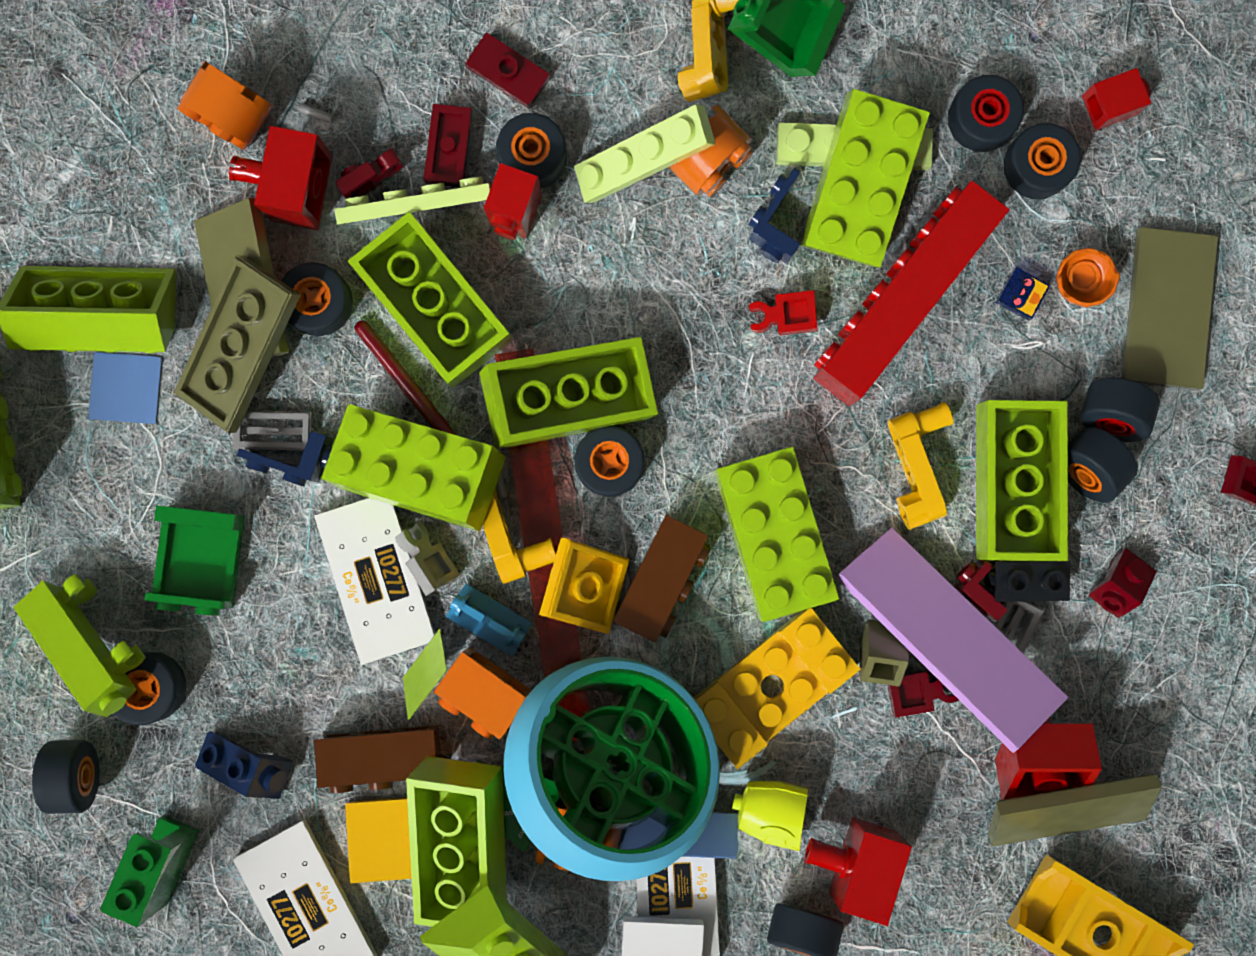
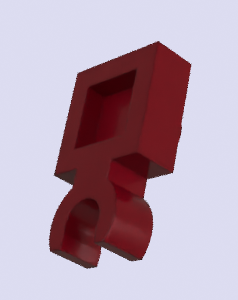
M391 148L372 163L367 161L362 165L356 163L349 166L341 173L342 178L335 181L346 199L360 197L382 185L381 181L395 175L404 166L393 148Z
M927 671L904 674L900 687L887 685L892 713L895 718L935 711L933 699H939L946 703L959 701L953 693H944L943 684L936 677L933 681H929Z

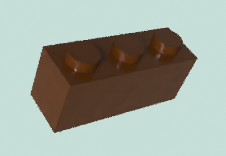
M665 515L613 622L654 643L657 642L659 635L667 638L676 620V617L670 613L677 600L682 603L686 600L694 583L688 577L694 565L702 567L711 549V546L705 544L708 535Z
M439 725L326 734L314 739L317 788L329 787L330 793H345L353 791V785L369 784V790H382L392 788L395 781H406V778L426 756L441 758Z

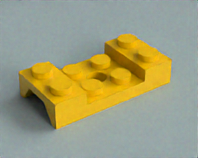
M810 608L796 614L701 691L694 699L710 724L716 744L738 770L768 745L767 742L827 693L831 694L861 669L813 609ZM769 675L779 676L783 683L782 691L775 697L765 696L761 690L763 679Z
M1047 854L1007 921L1015 931L1057 956H1182L1191 952L1194 946L1192 942L1137 910ZM1102 925L1109 926L1111 929L1110 940L1104 945H1095L1093 942L1095 929Z

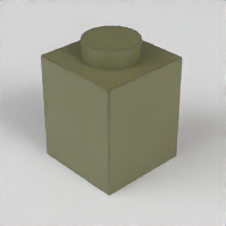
M868 619L860 642V681L900 687L909 663L908 649L880 621Z

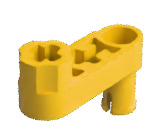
M692 0L694 64L683 67L678 73V85L686 101L693 102L727 91L728 68L725 16L728 11L734 10L738 0Z
M942 402L937 406L914 414L908 411L887 420L895 449L912 491L896 498L900 516L908 530L947 516L944 499L921 442L922 435L945 426L953 425L951 411L948 405Z
M495 488L483 522V528L502 583L506 584L526 577V572L554 563L557 551L551 538L520 550L514 547Z

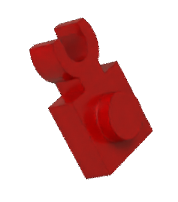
M814 290L776 294V306H768L760 301L749 304L750 312L761 311L765 313L763 322L750 324V328L754 333H764L772 325H778L780 336L819 331Z

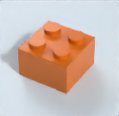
M470 646L461 652L434 690V693L440 697L438 703L448 712L456 716L462 712L472 719L471 727L487 739H491L493 735L501 739L512 724L523 701L532 690Z

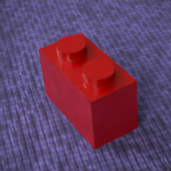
M502 163L499 164L484 205V211L490 226L495 227L494 232L511 240H516L517 235L527 239L542 198L538 176Z

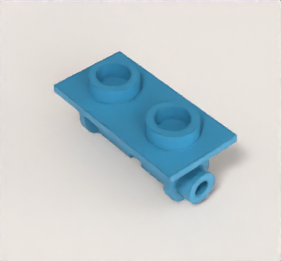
M465 583L461 592L455 596L446 615L448 619L512 657L533 622Z

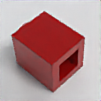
M1138 68L1094 83L1082 95L1095 131L1137 116L1152 104L1149 84L1146 79L1141 78Z

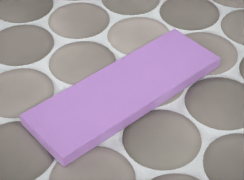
M892 527L837 576L836 579L1012 753L1018 750L1069 698Z

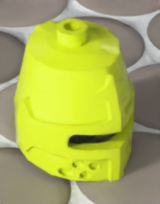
M748 781L742 795L735 793L732 809L738 810V829L749 836L761 840L764 844L800 851L808 787L782 781Z

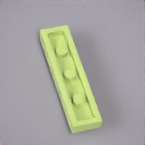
M695 104L575 165L574 169L584 203H595L715 145L705 106Z
M778 123L776 165L824 166L836 125ZM925 128L912 170H929L932 167L933 128Z
M481 176L459 180L460 188L445 190L444 183L421 186V195L407 197L406 189L384 192V201L369 203L368 195L345 199L346 207L334 209L337 225L405 214L409 211L411 213L487 200L492 183L484 184Z

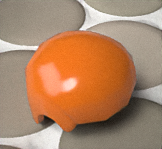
M1089 247L1071 252L1060 262L1056 275L1057 287L1063 298L1069 303L1082 308L1098 306L1114 295L1120 279V272L1117 270L1112 258L1103 251Z

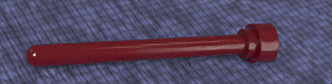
M364 320L358 321L354 326L357 335L433 429L457 435L368 322Z

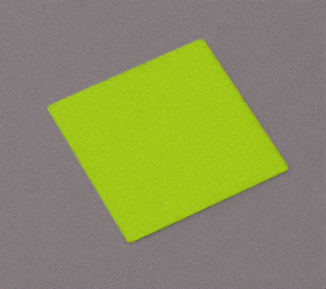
M440 629L403 677L408 720L447 670Z

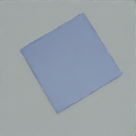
M95 352L88 418L93 420L155 424L162 358Z

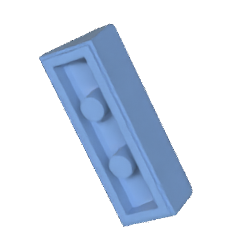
M712 812L703 833L682 857L737 859V813ZM649 817L638 825L622 829L618 849H633L646 845L656 839L666 827Z

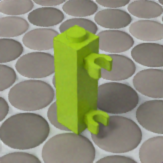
M73 574L64 582L62 588L42 580L13 608L83 711L108 717L119 711L125 705L126 700L137 690L126 675V672L139 666L146 657L137 645L130 648L126 641L120 642L111 652L78 607L79 604L90 600L98 591L91 580L86 579L83 582L78 574Z

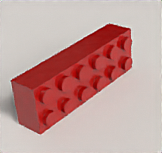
M973 180L963 190L955 186L934 211L933 215L938 220L931 217L909 243L914 250L911 251L907 248L886 272L885 275L890 278L889 282L882 279L861 305L867 310L864 313L858 310L837 334L843 339L838 345L833 341L814 363V366L819 370L813 379L848 407L859 401L1010 209Z

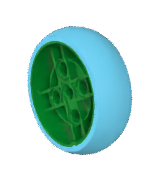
M596 657L581 660L556 670L534 687L525 698L514 717L506 739L504 779L509 802L521 828L533 844L550 860L575 874L587 878L605 881H627L660 872L682 857L696 843L706 828L716 803L720 780V762L715 737L704 712L689 692L675 679L643 662L620 657ZM583 691H607L622 696L618 706L596 707L578 716L559 705L569 696ZM624 724H628L633 728L635 740L627 736ZM658 724L664 729L673 746L678 762L679 777L673 774L671 751L663 733L657 727ZM572 737L582 742L584 746L583 755L574 750ZM541 753L553 760L554 783L560 798L567 806L564 816L555 806L546 787L542 772ZM609 760L615 763L613 769L616 770L617 773L613 774L609 770L612 766L611 764L607 763ZM643 779L650 782L653 788L652 796L644 791L642 786ZM590 793L600 799L602 805L601 812L592 808L589 800ZM649 817L666 827L656 839L638 848L617 849L602 845L609 829L633 827Z

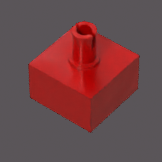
M269 126L263 162L240 158L234 155L230 164L235 165V168L229 167V179L235 182L241 181L257 184L254 205L272 222L319 230L333 155L317 134Z
M1051 717L1014 753L1002 743L995 757L1001 800L1091 785L1102 770L1093 724H1052Z
M852 817L842 848L810 838L806 847L804 862L835 872L829 893L841 912L888 926L912 846L895 830Z

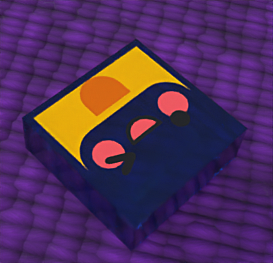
M1015 267L995 303L1030 321L1033 319L1051 285Z

